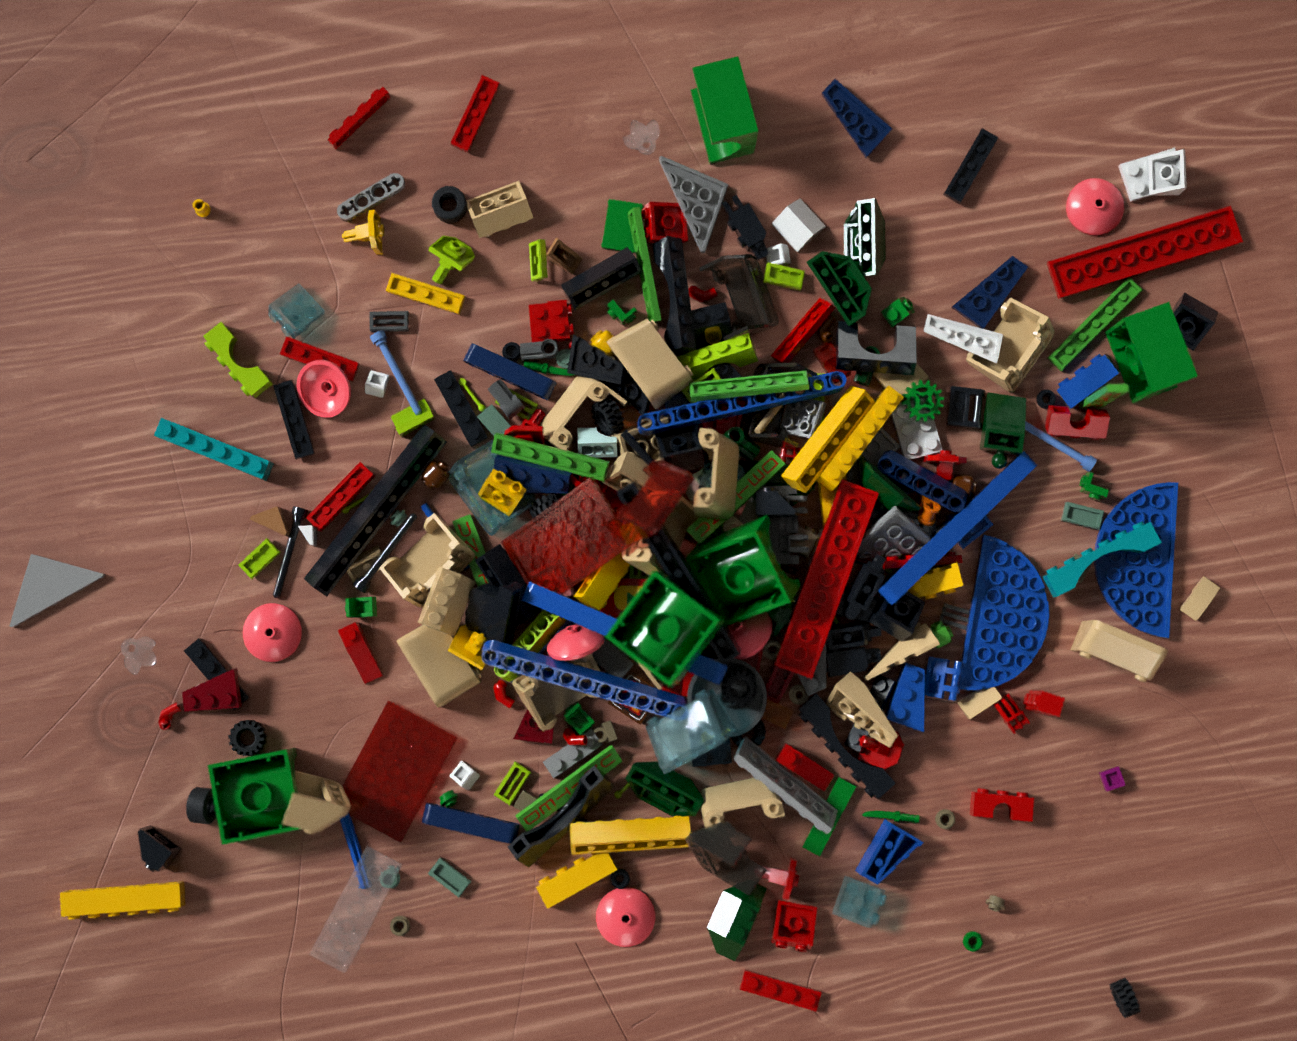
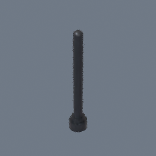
M293 506L291 514H293L292 518L294 520L274 588V598H280L299 531L298 526H300L301 521H304V517H307L308 514L306 509Z
M410 514L366 574L355 580L353 585L363 593L368 591L371 583L370 580L416 521V514Z

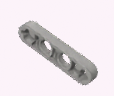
M398 173L390 174L341 203L337 208L338 216L343 221H351L402 191L405 187L404 178ZM395 178L397 181L401 180L398 187L392 185V180ZM387 183L388 186H390V192H388V189L384 184ZM377 188H383L385 190V193L382 197H376L374 195V191ZM362 197L368 199V204L365 207L358 205V200ZM354 202V205L358 209V211H355L351 203ZM344 208H347L348 210L351 209V210L349 211V213H350L349 216H346L345 214H343V213H344V211H343Z

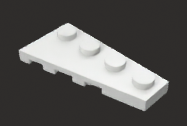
M927 315L923 332L997 363L1003 334Z

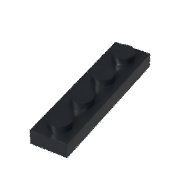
M983 128L980 130L944 192V196L958 204L962 202L999 137Z
M450 370L435 378L434 380L470 447L488 439L452 371Z
M293 380L273 385L295 459L298 460L314 455V448Z
M198 638L184 650L208 680L228 672L201 638ZM240 686L241 702L243 704L250 697Z
M878 675L870 693L882 712H884L897 682ZM853 725L844 745L863 754L866 748L860 746L858 739L862 738L863 735L870 737L869 732L864 728L859 730Z

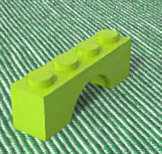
M220 322L203 336L206 340L204 343L211 352L215 351L218 354L216 359L223 367L227 365L231 370L229 375L235 382L240 381L243 385L241 389L247 396L251 395L257 398L273 385L271 380L258 366L243 368L237 365L233 356V349L237 339L225 324Z
M749 333L677 356L683 367L687 365L694 374L691 376L693 381L703 376L709 368L720 363H733L742 367L758 361L756 349Z

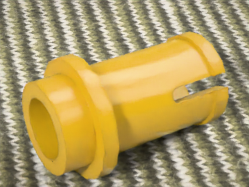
M201 199L195 200L192 204L199 217H207L211 212L210 206Z

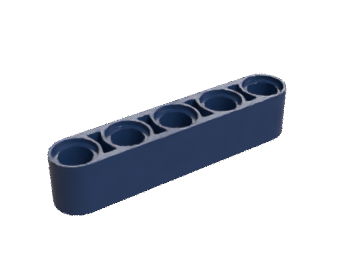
M471 343L463 359L465 363L548 401L557 384L550 378Z
M884 451L878 462V469L883 474L953 512H960L964 509L968 498L964 489L895 451ZM884 460H889L892 464H888ZM902 469L907 470L909 473H904ZM919 479H923L927 483H922ZM936 489H942L944 492H938ZM953 498H958L961 502H957Z
M426 803L422 817V823L509 844L517 838L520 828L518 823L450 807L447 808L446 806Z

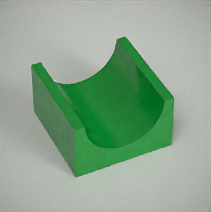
M739 56L692 67L697 88L691 89V96L709 164L753 154L758 136V128Z
M1169 302L1125 317L1105 332L1124 384L1128 385V394L1132 404L1177 388V384L1198 376Z
M768 515L712 536L701 545L697 543L686 557L690 568L720 616L726 619L725 624L727 626L790 603L801 586L798 578L792 580L783 572L775 558L769 538L770 520Z
M654 570L605 637L671 687L679 684L726 619L690 597L674 584L664 572Z
M296 748L208 765L222 845L300 829L283 824L293 792L298 793L295 779Z

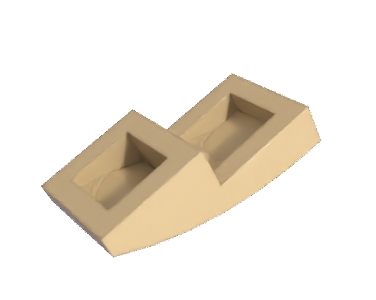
M1203 576L1192 589L1191 595L1182 604L1180 610L1197 621L1211 603L1220 587Z

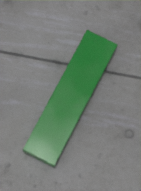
M840 777L837 778L826 799L830 805L838 810L833 828L826 834L824 831L818 830L813 824L802 848L820 857L856 786Z

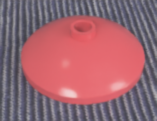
M1098 178L1087 179L1077 184L1070 192L1066 202V212L1071 224L1080 232L1092 236L1103 235L1112 231L1120 223L1124 214V200L1120 191L1112 183ZM1100 201L1101 206H1097L1095 202Z
M327 360L312 361L301 369L297 378L298 396L305 408L314 415L325 418L333 417L343 412L349 404L351 397L350 383L346 374L336 364Z
M269 603L257 607L249 614L243 627V640L247 649L253 656L266 662H278L290 657L298 648L302 638V627L299 618L290 608L281 604ZM268 629L273 630V634L271 636L267 635Z
M767 612L727 626L742 649L740 655L735 657L736 659H746L755 655L768 642L772 632V621Z
M578 624L570 625L551 638L547 645V652L555 660L579 659L599 649L605 641V636Z
M633 887L615 888L608 892L598 905L596 912L597 926L602 936L610 943L620 947L635 946L643 942L652 932L655 924V909L649 897L641 890ZM628 915L629 921L624 922L622 916Z

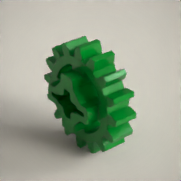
M919 380L918 385L912 382L911 388L907 387L905 389L908 394L902 395L905 401L901 405L906 406L903 412L910 413L909 419L914 416L916 417L915 422L922 418L923 423H926L927 417L932 421L935 419L934 414L937 416L940 414L938 409L944 407L940 403L944 400V397H939L942 390H935L937 384L930 386L929 380L925 384H923L922 380ZM918 389H926L927 391L919 392ZM932 395L935 398V404L932 402ZM925 398V403L921 405L919 403L920 399ZM910 399L913 400V404H914V407H913V408H912V406H911V404H910ZM921 410H926L927 412L929 411V413L921 414L918 412Z

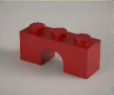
M1048 405L1045 422L1047 434L1053 437L1064 435L1071 438L1106 439L1110 420L1106 409L1087 408L1086 416L1082 420L1075 422L1070 420L1071 413L1067 406Z
M1030 690L1024 697V709L1045 716L1060 717L1065 698L1045 691Z
M977 788V792H971L970 815L993 818L994 808L1000 803H1005L1009 808V819L1032 822L1034 798L1028 797L1029 793L1025 792L1009 795V791L997 790L996 794L989 793V789Z

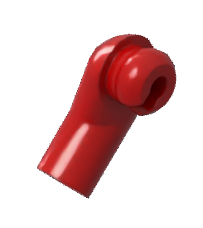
M695 285L689 287L691 299L700 303L717 297L714 287L707 291H703Z
M499 680L493 687L495 699L510 709L515 700L506 695V682Z
M177 702L160 712L158 725L162 730H168L173 715L181 711V707Z
M567 728L563 732V737L567 744L587 745L588 739L586 735H576L572 728Z

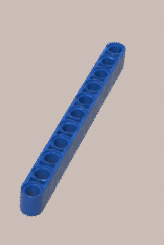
M835 371L808 377L809 390H803V394H797L795 391L782 392L785 396L782 399L777 398L775 393L705 400L646 413L639 417L637 429L644 436L832 395L841 392L847 380L845 374ZM838 379L841 382V385H834L832 383V380ZM819 383L822 386V389L816 390L813 387V384ZM763 396L766 401L760 403L756 400V397ZM744 400L747 406L740 407L737 401ZM724 404L728 410L720 411L718 405ZM701 408H705L708 410L709 414L703 416L699 413L698 410ZM685 412L689 414L690 418L683 420L679 415ZM662 417H668L671 420V422L669 424H663L660 421V419ZM648 421L652 426L650 428H643L641 423Z
M1025 451L1018 455L962 511L953 517L878 589V592L890 605L894 604L1012 491L1037 464Z
M531 582L528 583L521 599L606 636L617 621L616 618ZM699 655L688 672L720 685L727 666Z
M488 640L483 645L481 658L488 665L677 721H683L689 717L690 710L687 698L684 696L658 690L654 687L570 662L555 660L552 657L499 641ZM487 651H494L495 653L489 654ZM511 656L514 657V659L509 660L506 657ZM531 662L533 663V665H527L525 663ZM545 668H551L553 670L547 671L545 670ZM584 679H589V680H591V681H589V682H584V681H582V680H584ZM602 685H609V687L604 688ZM640 696H646L647 698L641 699V698H639V697H640Z

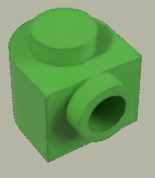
M937 621L931 625L930 630L940 643V645L936 646L937 649L952 642L951 637H953V633L948 626L943 625L942 621Z

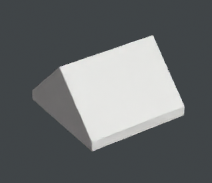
M1184 149L1148 157L1149 190L1151 196L1180 195L1187 188Z
M801 199L788 205L772 223V226L796 252L801 250L826 227Z

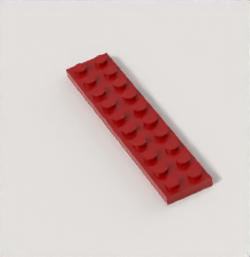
M1228 206L1047 262V266L1057 297L1061 299L1238 245L1243 240L1232 207Z
M843 479L841 480L774 666L810 679L813 678L876 503L878 492Z

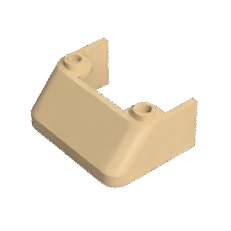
M577 376L539 426H543L546 442L555 448L567 450L572 443V435L564 426L586 397L595 402H601L608 396L625 409L628 406L627 401L596 379Z
M1097 620L1081 622L1071 647L1072 651H1079V655L1084 658L1098 657L1129 670L1135 675V679L1145 683L1147 680H1152L1168 653V650Z
M295 770L298 793L293 792L283 820L284 825L304 829L309 834H316V832H321L348 814L351 805L340 783Z

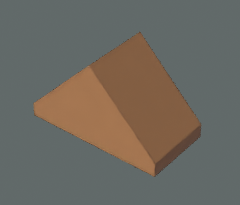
M558 238L554 240L546 253L548 261L572 275L583 259Z
M278 506L252 515L249 519L289 537L290 531L282 509Z

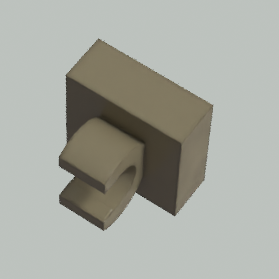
M611 720L602 723L601 727L594 729V733L598 731L603 733V737L597 740L598 743L605 740L611 742L617 739Z

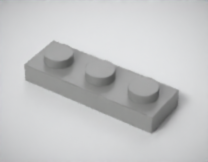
M592 728L583 734L587 736V745L568 744L543 761L553 778L603 745L597 742L599 738Z

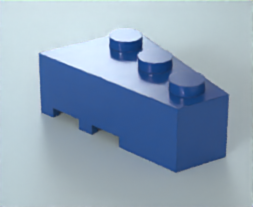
M1098 354L1090 360L1092 363L1087 368L1084 366L1080 367L1074 372L1075 377L1071 380L1066 378L1058 384L1060 388L1057 389V392L1070 409L1120 373L1106 354L1103 356Z
M903 663L885 716L887 720L924 732L925 669Z
M884 819L855 871L878 885L896 869V866L902 860L907 859L910 853L924 842Z

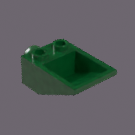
M987 393L979 450L997 452L991 460L992 465L997 469H1002L1007 464V458L1004 454L1017 456L1022 454L1025 437L1026 398ZM989 438L993 440V445L988 444ZM1008 441L1012 442V448L1007 447L1006 443Z

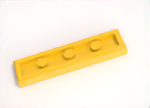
M391 273L386 288L387 293L460 315L465 300V295Z

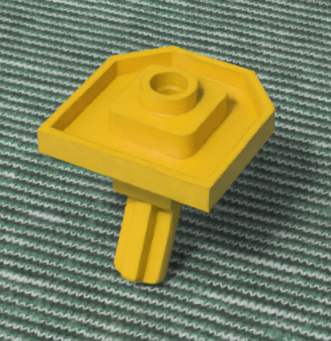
M369 210L368 223L355 226L353 230L344 231L342 238L346 243L357 240L363 242L370 241L371 249L377 255L383 254L382 237L385 236L384 225H381L379 214L375 210Z
M466 625L460 626L447 651L482 670L486 664L481 658L484 643L488 640L484 637L483 633L472 632Z

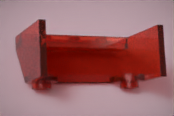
M663 460L652 461L642 469L649 478L634 500L627 505L625 503L621 505L617 510L618 515L616 518L606 521L604 525L627 546L654 535L663 526L694 480V476L689 471Z

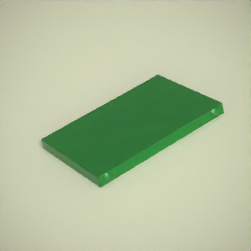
M609 199L601 248L621 251L628 247L632 253H635L628 212L634 207H640L641 212L643 204Z

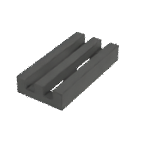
M370 312V332H378L380 330L384 332L409 331V312ZM404 316V319L374 320V317ZM374 324H404V326L374 327Z
M944 603L939 621L967 630V626L945 620L944 616L968 623V618L946 612V608L968 615L970 611Z

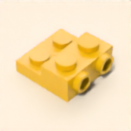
M493 468L478 492L477 497L510 517L527 489L520 482L506 477L504 472Z

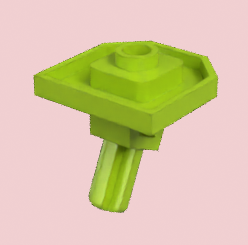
M442 236L428 249V251L440 258L438 262L440 265L432 280L441 285L450 270L456 268L462 271L475 258L472 248L456 237Z

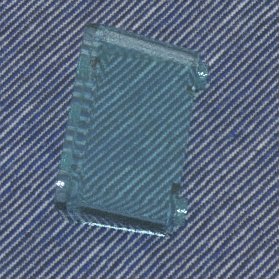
M493 440L456 461L448 472L450 475L449 481L484 530L491 536L530 510L529 507L532 506L533 502H537L534 493H524L512 514L507 516L479 497L478 492L494 468L495 457L499 455L491 453Z
M703 689L694 695L696 699L663 718L654 716L647 721L648 725L645 728L663 774L719 746L737 730L713 689L707 692Z

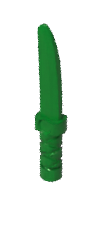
M524 361V367L542 371L543 374L574 375L567 373L568 369L551 367L547 363L538 364Z
M868 811L862 814L863 817L894 819V822L919 823V815L900 813V811Z

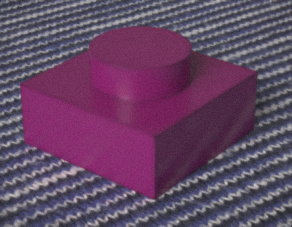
M1119 766L1099 772L1105 791L1125 786Z

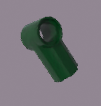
M874 346L865 348L868 352L880 354L879 350ZM856 371L853 382L869 387L874 372Z
M733 427L724 432L722 435L732 440L730 434L734 436V442L739 447V454L749 462H752L759 454L761 448L747 438L741 428Z

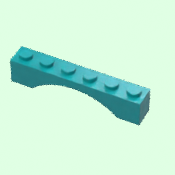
M164 418L160 419L154 436L223 463L266 482L274 463Z
M1141 521L1133 525V530L1127 533L1126 530L1121 531L1115 535L1116 539L1112 541L1106 539L1098 543L1099 548L1095 550L1089 548L1081 552V557L1077 559L1071 557L1063 561L1064 566L1060 568L1054 566L1046 570L1047 574L1042 577L1053 598L1075 588L1084 570L1099 557L1115 551L1141 553L1162 543L1151 522L1144 524Z

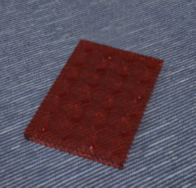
M593 477L585 480L501 541L527 585L531 582L560 595L569 591L635 544Z
M388 701L342 785L351 805L348 812L349 815L402 843L458 737Z

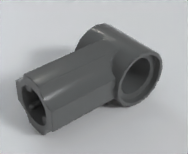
M552 339L520 344L522 361L545 358L555 359L560 351L559 346ZM553 345L555 350L550 354L546 353V347Z
M501 379L494 382L488 388V391L499 403V407L509 420L525 409L516 395L511 393Z

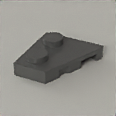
M826 643L824 644L813 678L810 679L798 674L808 696L827 687Z

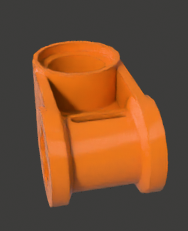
M921 495L919 505L922 508L919 510L918 521L925 526H933L936 521V513L940 511L941 505Z

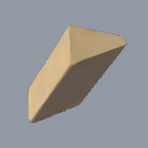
M379 545L361 553L347 570L353 583L358 577L360 578L366 574L382 553Z
M995 687L975 690L957 703L967 719H972L1001 700L1002 696Z

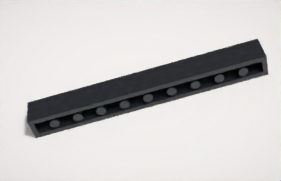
M424 424L307 573L304 580L327 597L447 441Z
M635 480L616 492L669 579L704 607L720 615L638 482ZM725 622L709 642L722 664L740 655L742 650Z

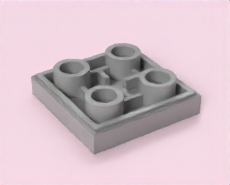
M809 399L787 404L778 431L810 439L820 425L826 403Z

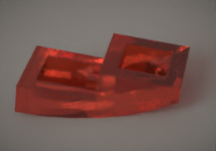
M831 342L824 343L813 349V353L826 373L840 371L845 374L846 378L851 376V371L836 370V348ZM838 379L832 380L834 384L840 382Z

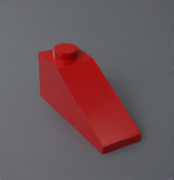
M354 622L339 629L338 633L363 682L366 684L383 676L359 622Z
M786 743L774 759L824 792L835 776Z

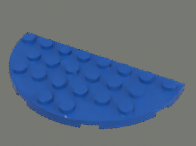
M1178 482L1154 484L1139 489L1125 497L1107 515L1095 543V549L1099 548L1098 543L1109 539V541L1116 539L1115 535L1124 530L1128 533L1133 530V525L1141 521L1144 524L1151 522L1162 543L1141 553L1131 551L1110 552L1094 561V568L1101 593L1111 609L1123 621L1135 629L1162 638H1169Z
M987 535L982 536L961 660L963 662V676H960L959 682L961 690L988 689L1006 683L1018 676L1032 663L1039 649H1041L1048 629L1049 603L1044 589L1045 586L1036 568L1020 551L1000 539Z

